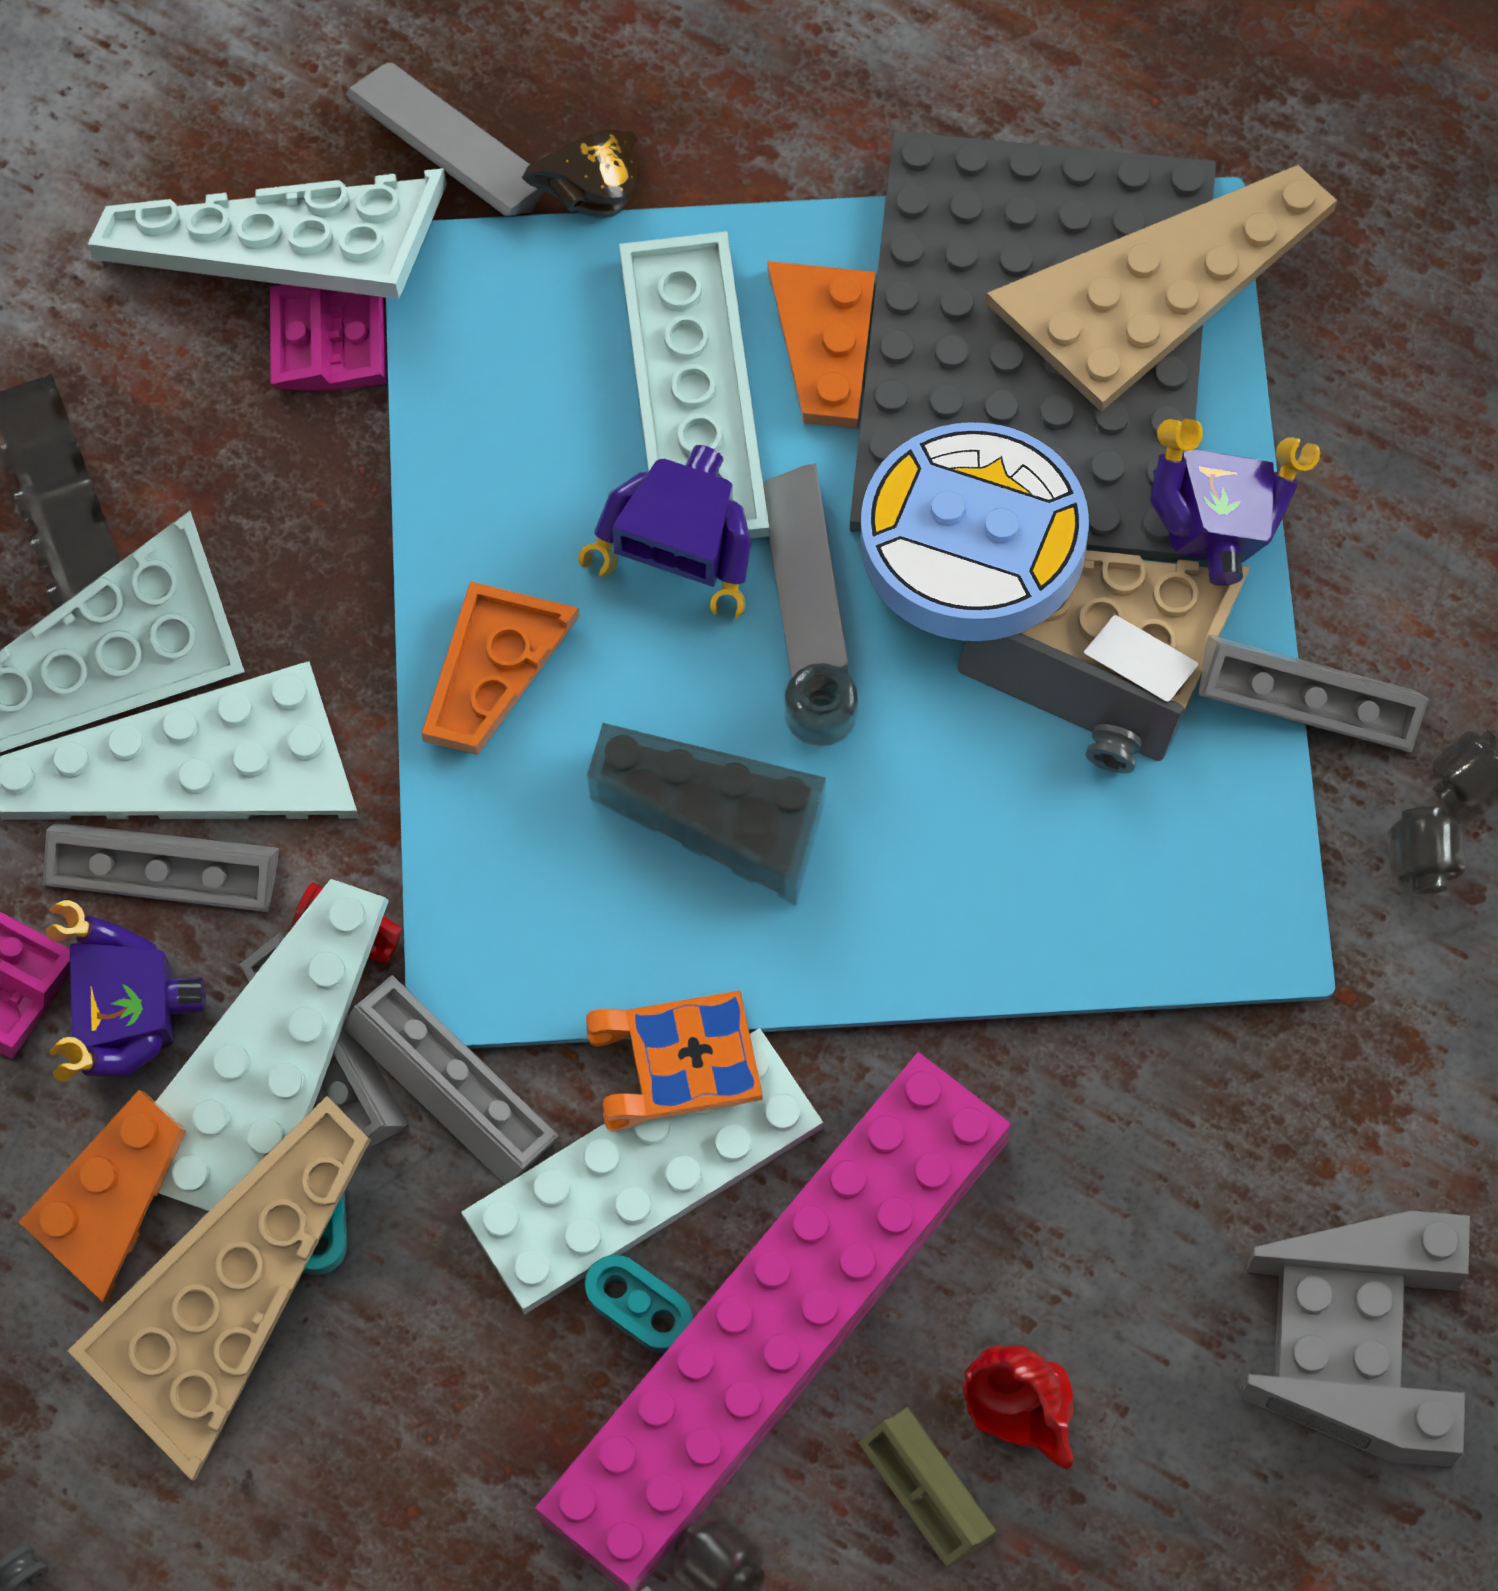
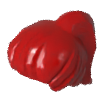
M999 1345L983 1350L979 1357L966 1369L964 1373L965 1380L962 1383L968 1415L972 1417L975 1427L1001 1441L1038 1448L1041 1453L1057 1466L1063 1469L1071 1468L1074 1458L1069 1445L1068 1425L1074 1413V1396L1065 1369L1057 1363L1046 1361L1042 1355L1022 1345Z

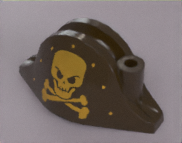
M602 130L584 136L527 166L522 179L527 184L560 199L571 212L579 211L593 217L614 216L627 206L631 194L634 192L639 181V172L633 157V147L637 142V137L634 132Z

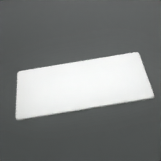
M1117 615L1110 619L1084 651V654L1166 702L1172 699L1199 665L1198 662Z

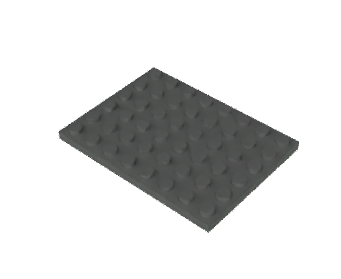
M893 131L849 531L861 532V511L868 484L881 463L900 445L923 432L941 426L969 422L989 423L1013 428L1040 440L1055 451L1071 468L1082 487L1088 507L1089 531L1086 550L1139 555L1145 560L1176 563L1178 559H1184V555H1179L1172 548L1168 530L1152 507L1150 496L1154 482L1153 470L1157 468L1159 455L1166 453V447L1160 444L1157 437L1159 425L1167 419L1179 420L1181 423L1184 419H1196L1203 325L1101 412L986 304V294L1213 200L1216 161Z

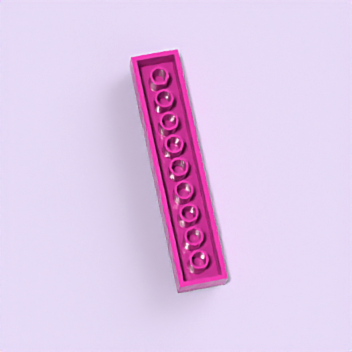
M917 1052L535 1507L539 1522L622 1591H638L1006 1146L1011 1123L920 1052Z

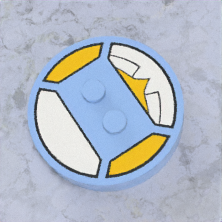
M973 422L934 428L911 438L895 449L881 463L869 482L861 511V552L864 567L871 584L886 605L901 618L921 630L937 636L962 641H987L1010 637L1035 627L1046 620L1063 605L1073 592L1081 576L1086 556L1089 531L1087 502L1077 477L1066 462L1050 447L1024 432L996 424Z

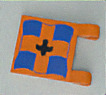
M740 990L628 1010L596 1009L590 1011L586 1016V1031L588 1041L592 1046L609 1045L628 1036L631 1039L642 1095L613 1094L604 1098L603 1118L605 1126L609 1131L625 1130L648 1120L763 1100Z

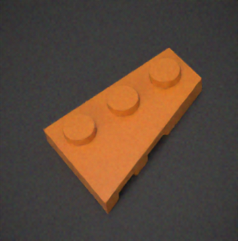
M767 261V272L776 301L777 315L787 348L789 366L803 423L858 428L876 272Z
M470 581L421 733L423 742L478 755L578 620L579 608Z
M138 1090L19 1221L31 1235L102 1302L108 1303L117 1285L115 1280L127 1254L131 1253L140 1234L138 1229L153 1197H157L186 1130L148 1094Z

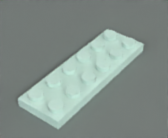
M727 231L619 244L648 472L655 461L663 458L686 465L693 446L704 445L715 449L724 459L717 476L727 479L733 484V500L738 502L744 509L750 538L769 537V522Z
M760 1028L752 1032L750 1038L763 1094L762 1101L648 1120L621 1131H609L605 1124L461 1212L463 1219L524 1315L585 1278L590 1267L597 1260L605 1256L625 1253L823 1129V1121Z

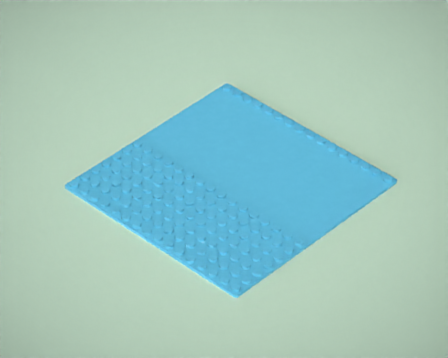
M1237 177L1215 178L1213 200L1245 187L1244 182ZM886 196L622 210L620 213L610 217H593L583 213L434 220L431 221L400 299L386 298L405 988L469 1049L589 1042L586 1031V1016L592 1010H628L738 990L741 992L749 1033L759 1028L762 1032L1317 1001L1327 1000L1334 993L1335 977L1306 724L1200 696L1199 681L1183 718L1181 717L1179 728L1164 759L1156 761L1137 753L1132 755L1136 759L1134 771L1130 773L1111 772L1094 765L1085 756L1088 745L1096 743L1092 738L1093 732L961 674L958 671V661L965 641L937 636L908 623L888 607L872 587L862 559L861 532L849 531ZM727 231L762 480L766 481L803 465L816 463L848 658L849 681L793 689L769 537L751 539L746 580L744 583L739 584L738 589L746 599V607L744 613L737 619H735V612L738 604L736 599L729 594H724L720 597L717 616H714L710 609L712 596L722 589L723 581L719 580L718 577L715 586L711 587L618 555L619 562L612 574L599 576L600 569L604 565V556L599 550L593 554L592 561L588 567H581L578 560L579 552L586 545L596 543L598 537L594 534V530L609 493L639 472H648L619 244ZM767 261L876 272L858 428L803 423L789 366L787 348L777 315L776 301L769 281ZM1254 280L1203 324L1195 419L1203 428V437L1196 449L1273 462L1274 472H1277L1256 280ZM1282 519L1272 541L1241 563L1242 566L1250 567L1249 573L1220 637L1298 658ZM1184 556L1183 560L1199 561V566L1208 567L1207 559ZM1142 559L1143 561H1153V562H1162V563L1177 564L1176 562H1166V561H1155V560H1145V559ZM470 581L579 608L578 620L478 755L423 742L421 733ZM628 1036V1037L623 1038V1039H621V1040H631V1039H630V1036Z

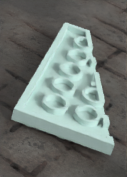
M444 168L425 170L424 179L397 182L396 175L389 174L375 176V184L345 187L340 180L256 189L255 198L228 200L227 193L206 195V203L176 206L171 199L106 206L89 240L88 247L92 260L400 299L447 182Z
M190 510L0 650V752L245 672Z
M308 661L0 756V819L70 820L72 816H106L107 819H129V815H158L160 819H249L251 815H285L286 819H308V815H338L339 819H359L315 677Z
M330 879L156 1100V1103L186 1130L185 1136L159 1190V1194L210 1211L313 1110L389 902L388 899Z

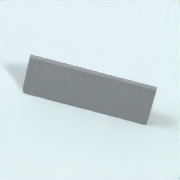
M386 63L351 86L347 91L346 95L349 100L440 168H444V171L503 215L532 213L544 191L527 184L522 179L527 166L530 164L394 63Z
M816 463L807 464L763 481L769 522V540L793 689L849 681L848 658Z
M1209 635L1206 643L1199 688L1200 696L1412 753L1429 701L1420 692L1214 635Z
M54 823L46 830L42 886L268 912L276 875L279 849L69 823Z
M279 932L239 964L249 982L289 932ZM343 1025L315 1104L317 1106L328 1096L371 1140L366 1148L368 1149L401 1131L408 1125V1122L371 1055L345 1030Z
M393 975L354 1006L344 1023L345 1030L505 1185L522 1175L558 1138L559 1135Z

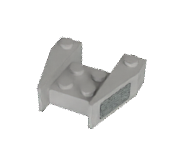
M1406 1211L1254 1247L1247 1263L1246 1273L1279 1276L1274 1376L1248 1374L1241 1388L1240 1399L1390 1462L1452 1468L1463 1454L1465 1393L1401 1387L1404 1287L1457 1291L1467 1277L1469 1269L1470 1216Z

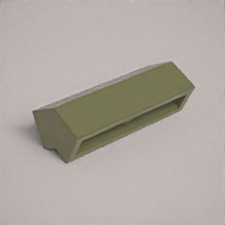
M908 1407L894 1417L881 1422L858 1442L946 1567L964 1560L994 1539L996 1534L995 1528Z

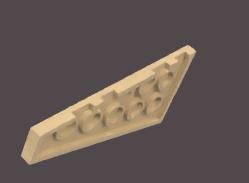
M1296 165L990 291L986 294V304L1102 412L1335 210L1337 200L1299 165Z
M1086 550L1081 576L1068 599L1050 617L1035 627L1022 632V634L1128 680L1084 654L1085 649L1114 615L1121 617L1198 662L1197 668L1171 699L1184 707L1181 716L1183 718L1201 679L1209 635L1220 637L1245 583L1250 567L1242 566L1243 579L1240 582L1227 586H1217L1210 583L1208 567L1199 566V561L1178 559L1177 564L1143 561L1139 555Z
M328 1096L290 1131L68 1350L80 1365L191 1480L195 1481L371 1141Z

